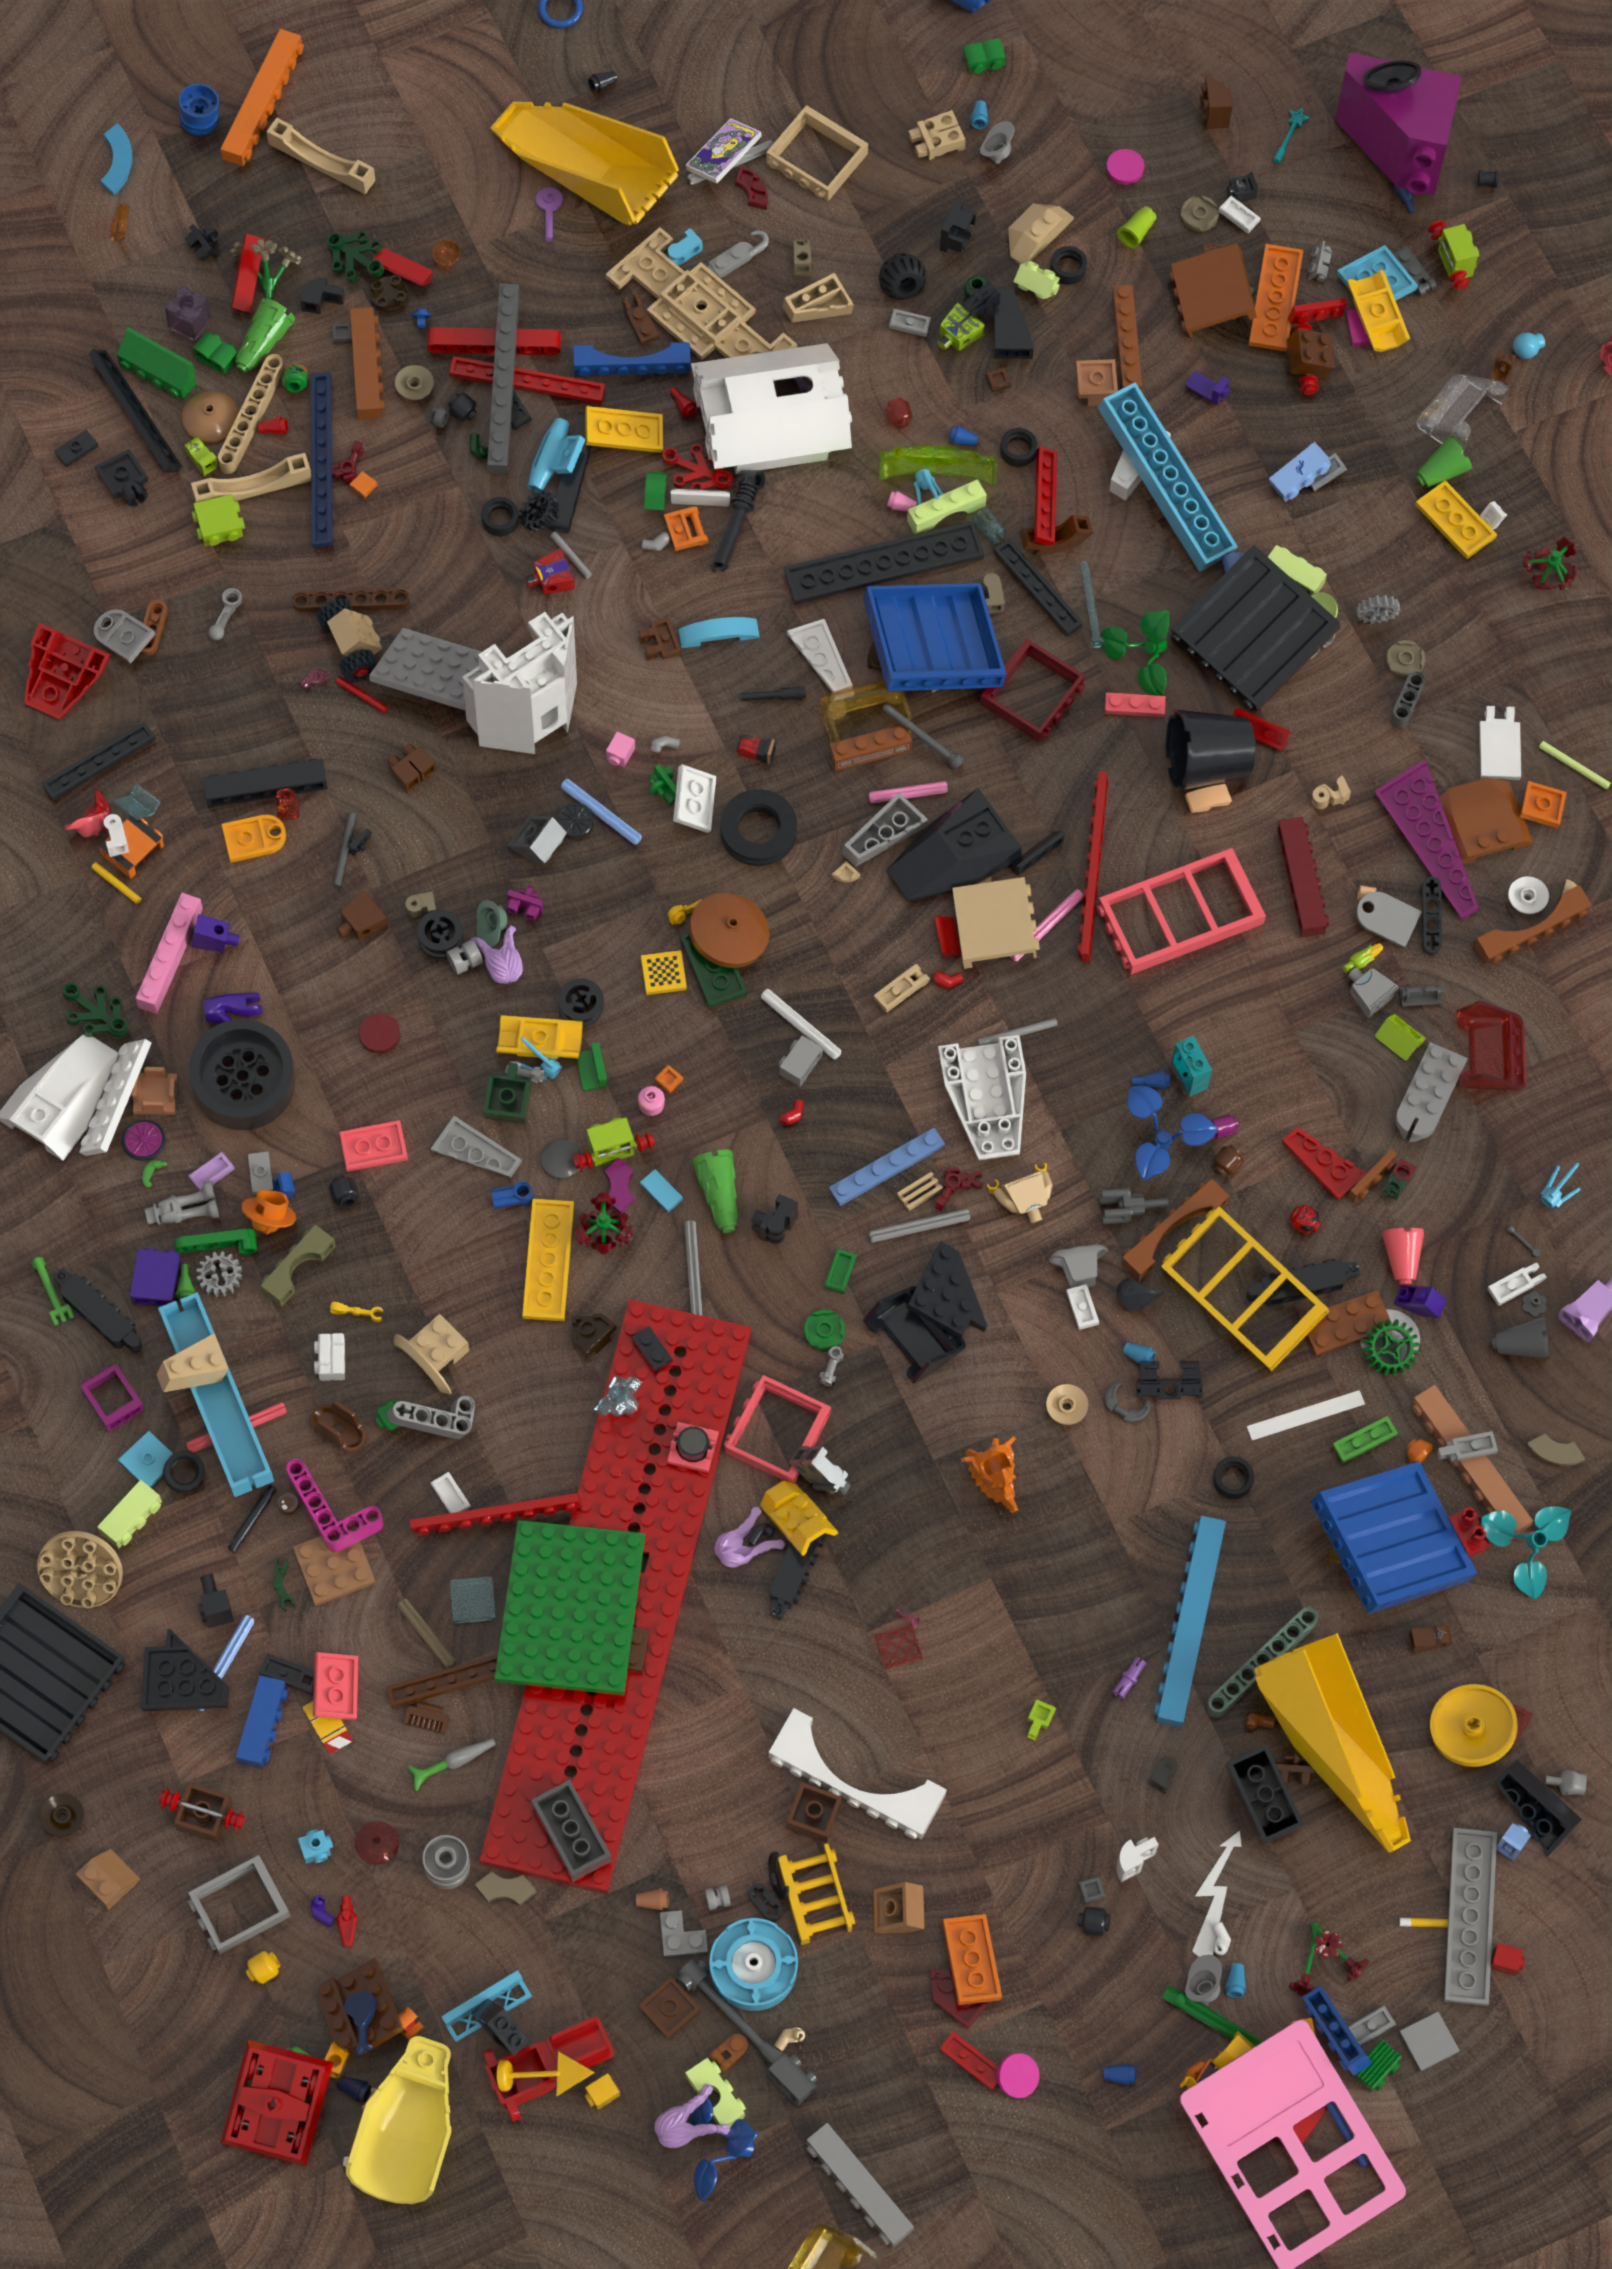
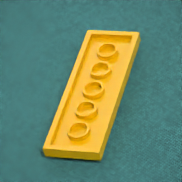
M532 1200L523 1319L565 1321L574 1201Z

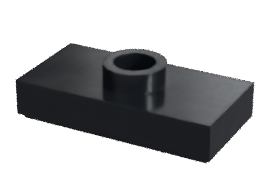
M513 391L511 424L516 430L531 421L532 418L515 391Z
M85 430L56 449L55 454L68 467L99 446L91 434Z

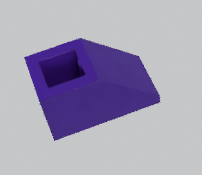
M1401 1285L1394 1304L1422 1317L1439 1318L1447 1300L1433 1287Z

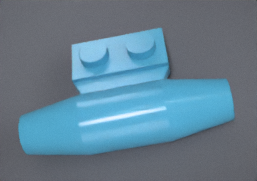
M555 418L544 435L532 463L527 487L533 492L540 493L541 490H544L554 472L558 474L572 473L582 451L585 439L581 435L567 436L570 424L562 418Z

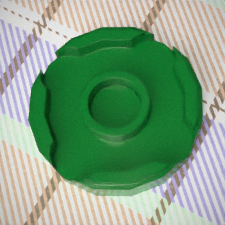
M825 1309L813 1312L805 1321L804 1336L811 1347L820 1351H828L842 1343L845 1337V1324L843 1319L835 1314V1312Z

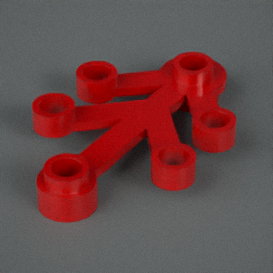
M699 444L691 446V455L696 458L697 464L679 457L677 450L671 447L666 448L662 453V459L665 464H676L692 471L691 473L674 477L673 484L676 488H682L685 483L703 477L711 480L693 483L691 485L692 490L695 487L700 488V490L713 487L728 489L733 483L732 475L728 471L723 470V468L715 469V472L708 469L702 454V446ZM694 449H699L700 451H699V452H694L693 450H694ZM708 458V462L713 465L712 459L709 460Z

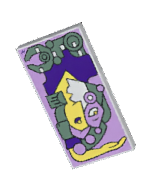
M730 118L686 164V170L717 184L762 137L761 132Z

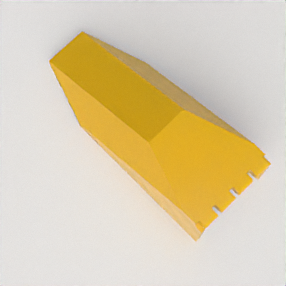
M512 102L490 127L492 132L522 160L621 223L629 226L632 223L638 224L644 217L645 212H648L656 203V199H659L668 189V186L678 177L676 172L679 168L664 136L568 103H563L562 107H552L550 102H545L544 106H534L533 102Z
M1338 1633L1292 1650L1293 1652L1289 1651L1256 1667L1255 1679L1259 1689L1293 1747L1388 1853L1410 1842L1406 1818H1399L1396 1802L1400 1801L1401 1798L1400 1795L1394 1796L1390 1780L1395 1779V1774Z

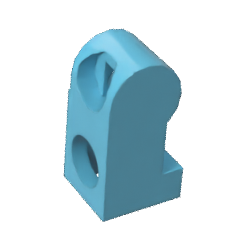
M691 228L684 232L685 238L670 245L668 248V258L678 266L703 250L702 240Z

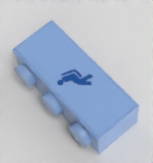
M1313 442L1269 478L1270 484L1286 502L1288 499L1295 498L1303 487L1310 486L1314 482V478L1319 474L1326 473L1330 468L1329 466H1331L1330 459Z

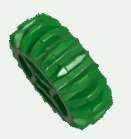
M1386 1319V1326L1382 1321H1379V1329L1377 1326L1372 1325L1371 1329L1374 1333L1366 1332L1370 1340L1364 1339L1363 1343L1368 1344L1369 1347H1365L1362 1350L1363 1352L1369 1351L1370 1355L1364 1358L1365 1360L1372 1358L1373 1361L1370 1362L1369 1366L1372 1367L1377 1364L1376 1372H1380L1384 1368L1383 1374L1388 1375L1390 1369L1392 1376H1394L1398 1369L1402 1374L1404 1373V1367L1407 1369L1411 1368L1408 1361L1416 1362L1412 1354L1418 1355L1419 1351L1413 1349L1420 1346L1418 1342L1413 1343V1339H1416L1418 1336L1417 1334L1410 1336L1409 1333L1413 1331V1328L1410 1327L1405 1330L1407 1325L1405 1322L1399 1327L1398 1319L1394 1320L1393 1325L1390 1319ZM1387 1330L1396 1331L1404 1338L1395 1340ZM1381 1333L1383 1345L1375 1350L1376 1339ZM1389 1342H1391V1344L1400 1343L1399 1345L1395 1346V1348H1393V1353H1391V1350L1382 1351L1383 1349H1386L1389 1346ZM1407 1344L1406 1355L1401 1361L1399 1350L1403 1345ZM1387 1354L1395 1364L1385 1363L1378 1356Z

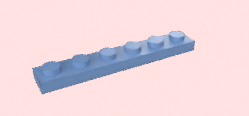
M932 1128L830 1186L829 1191L840 1207L944 1148L945 1143L936 1129Z

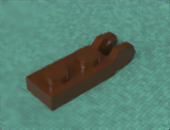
M638 293L633 294V300L637 307L632 309L629 300L626 297L622 298L626 315L641 346L658 340L659 334L644 304L642 305Z

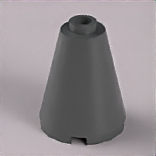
M1545 1317L1496 1332V1337H1492L1493 1350H1498V1354L1542 1359L1550 1358Z

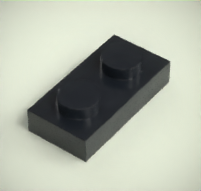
M650 1326L632 1336V1341L654 1372L673 1362L672 1357Z

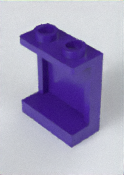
M152 1248L138 1249L130 1294L132 1304L162 1307L175 1301V1286L178 1268L181 1265L180 1254L172 1250L159 1252Z

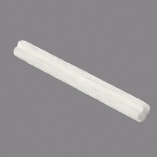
M766 989L761 994V998L811 1041L823 1047V1051L832 1059L836 1060L841 1055V1049L770 989Z

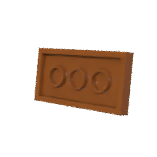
M1378 1290L1328 1307L1329 1313L1306 1336L1315 1357L1368 1339L1369 1337L1366 1335V1332L1374 1333L1371 1329L1372 1325L1377 1326L1379 1329L1378 1322L1382 1321L1386 1326V1319L1390 1318Z

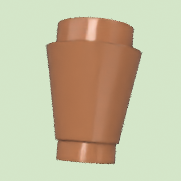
M660 1888L636 1894L637 1907L657 1910L668 1908V1890Z

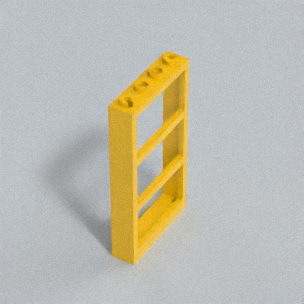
M1218 1207L1216 1210L1213 1208L1205 1216L1207 1219L1202 1224L1198 1223L1192 1229V1235L1188 1239H1182L1177 1245L1178 1249L1173 1254L1169 1253L1164 1258L1161 1267L1272 1372L1329 1313V1309L1222 1208ZM1221 1217L1247 1243L1198 1293L1172 1267ZM1254 1247L1281 1274L1231 1324L1204 1298ZM1288 1279L1315 1306L1265 1356L1238 1329Z

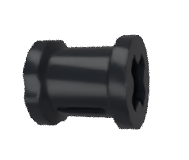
M1479 169L1477 186L1489 185L1497 188L1499 171L1483 172V170Z

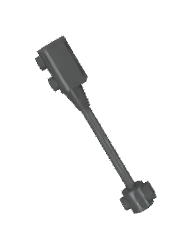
M694 1959L690 1960L679 1971L676 1978L677 1983L686 1992L690 1989L694 1991L699 1987L759 2048L761 2055L770 2066L766 2073L768 2079L796 2107L799 2106L817 2087L815 2084L817 2081L816 2076L809 2070L804 2073L799 2068L801 2061L792 2054L788 2057L769 2043L764 2042L705 1981L709 1976L706 1973L709 1970L706 1963L702 1960L698 1962Z

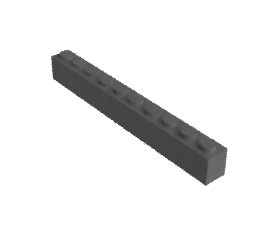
M499 283L487 463L489 474L508 475L520 299L519 284Z

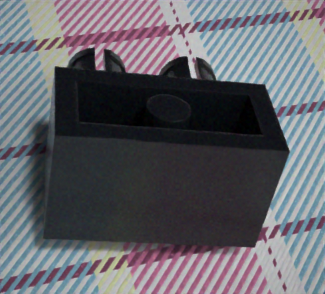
M205 1574L200 1577L204 1595L200 1596L202 1603H199L198 1607L202 1621L207 1622L209 1628L234 1622L226 1590L217 1591L213 1574Z

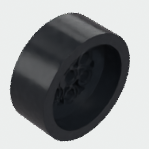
M236 1019L218 1024L200 1038L191 1054L189 1076L195 1100L209 1119L223 1127L234 1130H251L263 1127L278 1118L292 1099L295 1089V1072L290 1049L284 1039L274 1029L261 1022ZM246 1056H253L254 1060L245 1062L244 1058ZM229 1060L234 1062L233 1066L231 1067H225L223 1065L226 1061ZM267 1070L268 1074L266 1076H259L258 1072ZM240 1075H247L248 1079L240 1081L238 1077ZM222 1079L228 1081L225 1086H219L217 1083ZM255 1089L263 1091L260 1095L252 1094V1091ZM234 1094H241L242 1098L234 1100L232 1096Z

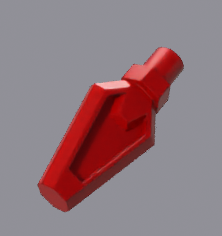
M348 1895L342 1896L340 1913L336 1917L344 1948L353 1946L358 1918L352 1911L353 1905Z

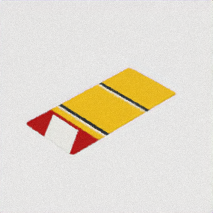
M313 1701L303 1706V1710L329 1754L353 1742L341 1719L313 1717Z

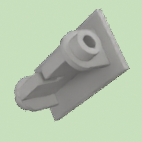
M1324 240L1312 249V261L1308 267V281L1316 278L1318 282L1322 283L1327 279L1329 267L1323 264H1330L1332 251L1329 246H1324Z

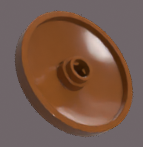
M716 893L707 896L697 904L689 920V934L695 948L707 960L723 967L739 968L752 964L763 954L769 941V926L762 911L753 902L737 894Z

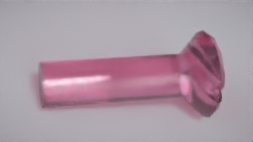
M901 1608L896 1610V1614L911 1622L913 1628L917 1627L920 1623L921 1617L915 1618Z

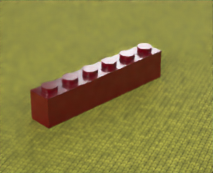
M1303 817L1279 820L1277 832L1300 936L1307 937L1325 934L1326 927L1329 926V918L1327 914H1324L1323 910L1325 908L1324 896H1320L1319 892L1321 890L1320 878H1316L1315 874L1317 864L1316 860H1312L1311 856L1313 846L1312 842H1308L1307 838L1309 835L1308 824H1304Z

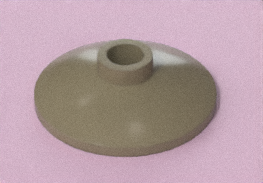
M419 365L404 367L395 378L397 392L409 400H419L426 397L434 386L431 372Z

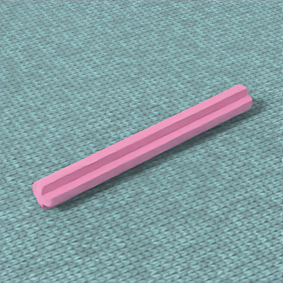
M1079 889L1071 893L1036 927L1037 932H1033L1034 938L1040 940L1083 899V893ZM1024 954L1010 956V958L1016 962Z

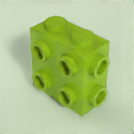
M232 494L193 503L195 511L191 512L193 521L199 524V528H196L199 540L203 539L205 546H215L224 541H235L243 537L244 521L242 517H238L237 513L240 512L238 500H233Z

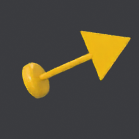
M558 2052L557 2071L513 2073L510 2061L500 2060L497 2067V2082L500 2091L505 2092L512 2088L514 2078L557 2076L556 2096H559L595 2072Z

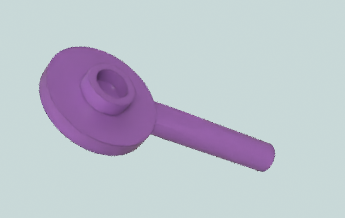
M550 187L540 190L536 195L537 206L545 211V240L547 242L553 240V211L558 210L563 203L561 192Z

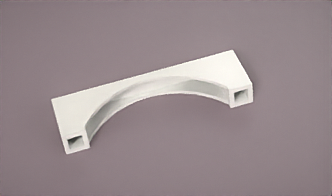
M793 1708L769 1751L768 1758L771 1759V1763L778 1767L785 1766L796 1777L801 1778L803 1776L809 1779L808 1782L817 1788L822 1786L828 1792L842 1796L850 1806L865 1809L866 1813L875 1819L880 1817L886 1821L885 1823L889 1827L894 1829L898 1827L904 1830L905 1835L908 1837L922 1839L945 1798L947 1790L928 1779L920 1787L896 1794H873L847 1785L828 1769L819 1756L811 1732L813 1718Z

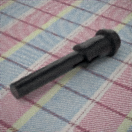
M801 685L799 687H782L781 690L741 693L742 701L782 698V700L800 699L802 701V698H806L805 686L801 687Z

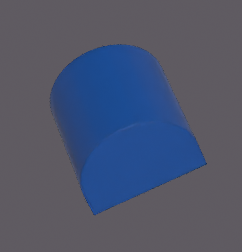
M280 1172L273 1180L274 1191L282 1192L289 1199L295 1195L292 1175L288 1172Z

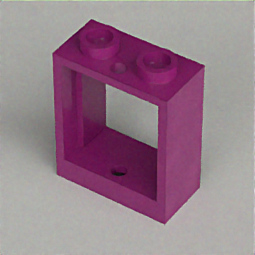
M117 1364L103 1368L100 1374L95 1377H88L80 1385L82 1393L108 1433L145 1411L143 1403ZM117 1376L132 1401L106 1416L90 1391Z

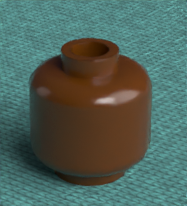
M1233 1145L1229 1147L1223 1146L1213 1159L1217 1165L1215 1170L1223 1176L1226 1174L1235 1175L1244 1163L1242 1157L1244 1154Z

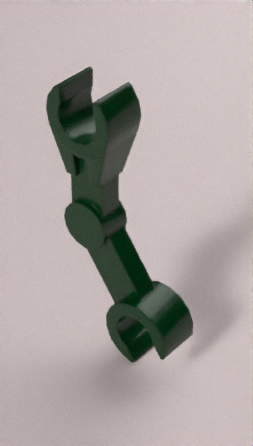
M276 1557L274 1560L275 1580L273 1587L281 1598L280 1604L282 1609L287 1612L284 1606L286 1601H290L295 1608L294 1599L287 1595L282 1583L289 1563L287 1558H285V1564L278 1566L279 1559Z

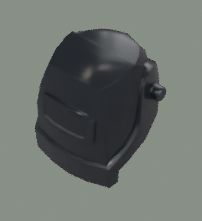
M1129 1277L1123 1279L1116 1289L1122 1306L1129 1313L1142 1310L1165 1293L1161 1289L1155 1292Z

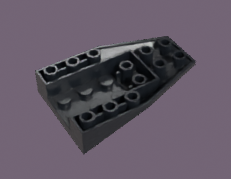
M977 788L929 824L887 869V873L909 902L953 892L952 888L978 884L1022 859V849L981 790Z

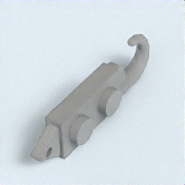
M760 230L751 232V236L760 235L763 241L755 247L748 242H739L709 261L708 268L719 278L726 276L763 251L769 243L768 235Z

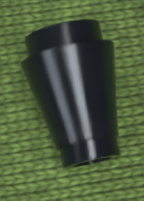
M614 71L592 74L588 78V84L592 92H601L617 82V75Z

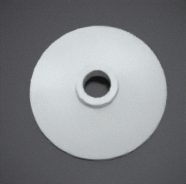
M1527 876L1521 877L1511 884L1508 898L1511 905L1517 911L1524 914H1535L1546 907L1549 900V892L1542 881ZM1528 896L1531 900H1526L1524 897Z

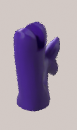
M225 994L203 1000L206 1022L221 1024L233 1020L225 1012L241 1017H254L262 1014L261 1005L246 1006V1004L259 1002L261 1000L260 994Z

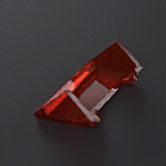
M1477 1001L1457 1010V1025L1460 1029L1469 1030L1470 1071H1464L1460 1074L1459 1086L1467 1089L1521 1090L1525 1088L1524 1022L1521 1016L1483 1001Z

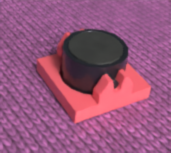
M678 1422L673 1434V1440L671 1441L667 1463L709 1473L719 1431Z

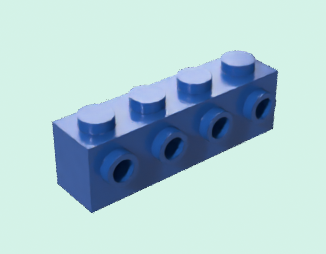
M1321 1985L1302 1997L1307 2004L1304 2009L1310 2018L1313 2019L1315 2017L1318 2021V2024L1315 2026L1322 2036L1327 2035L1330 2041L1327 2044L1334 2054L1338 2052L1341 2059L1338 2061L1345 2072L1350 2070L1353 2075H1356L1372 2064Z

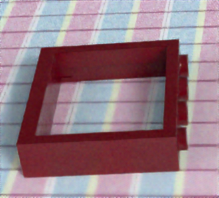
M1026 638L1004 665L1007 675L1003 686L999 688H986L981 695L980 705L1039 742L1043 737L1046 738L1049 735L1053 723L1060 721L1064 709L1070 708L1074 702V696L1083 691L1085 688V675ZM1027 656L1035 659L1073 684L1040 728L994 700Z

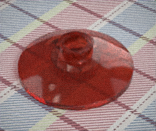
M375 1821L366 1824L360 1829L356 1836L355 1846L361 1859L369 1864L380 1865L390 1861L396 1855L399 1848V1838L391 1825ZM380 1838L381 1842L374 1844L373 1839Z

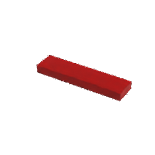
M249 234L244 235L230 308L232 310L246 314L251 313L261 254H255L251 246L257 244V240L262 239L264 241L263 238Z

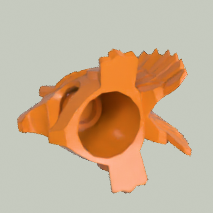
M1012 1436L1002 1445H999V1439L994 1438L992 1447L985 1452H976L968 1449L965 1452L967 1457L961 1458V1462H966L970 1465L968 1470L972 1473L971 1478L976 1480L975 1486H980L981 1492H984L988 1498H993L995 1503L1002 1502L1011 1513L1018 1511L1014 1500L1015 1491L1012 1482L1016 1478L1014 1475L1015 1463L1013 1462L1014 1455L1010 1446L1016 1438Z

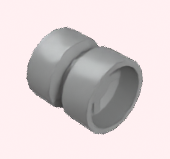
M472 939L461 944V948L454 947L446 951L448 961L456 975L467 971L469 966L474 968L483 963L480 951ZM462 954H463V956H464V958H465V961H463L462 958H461V955H462Z

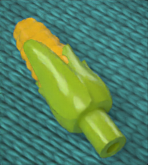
M1380 943L1373 946L1369 945L1367 948L1353 954L1349 959V963L1342 966L1343 971L1348 973L1356 967L1358 969L1365 967L1369 962L1375 960V956L1383 950V946Z

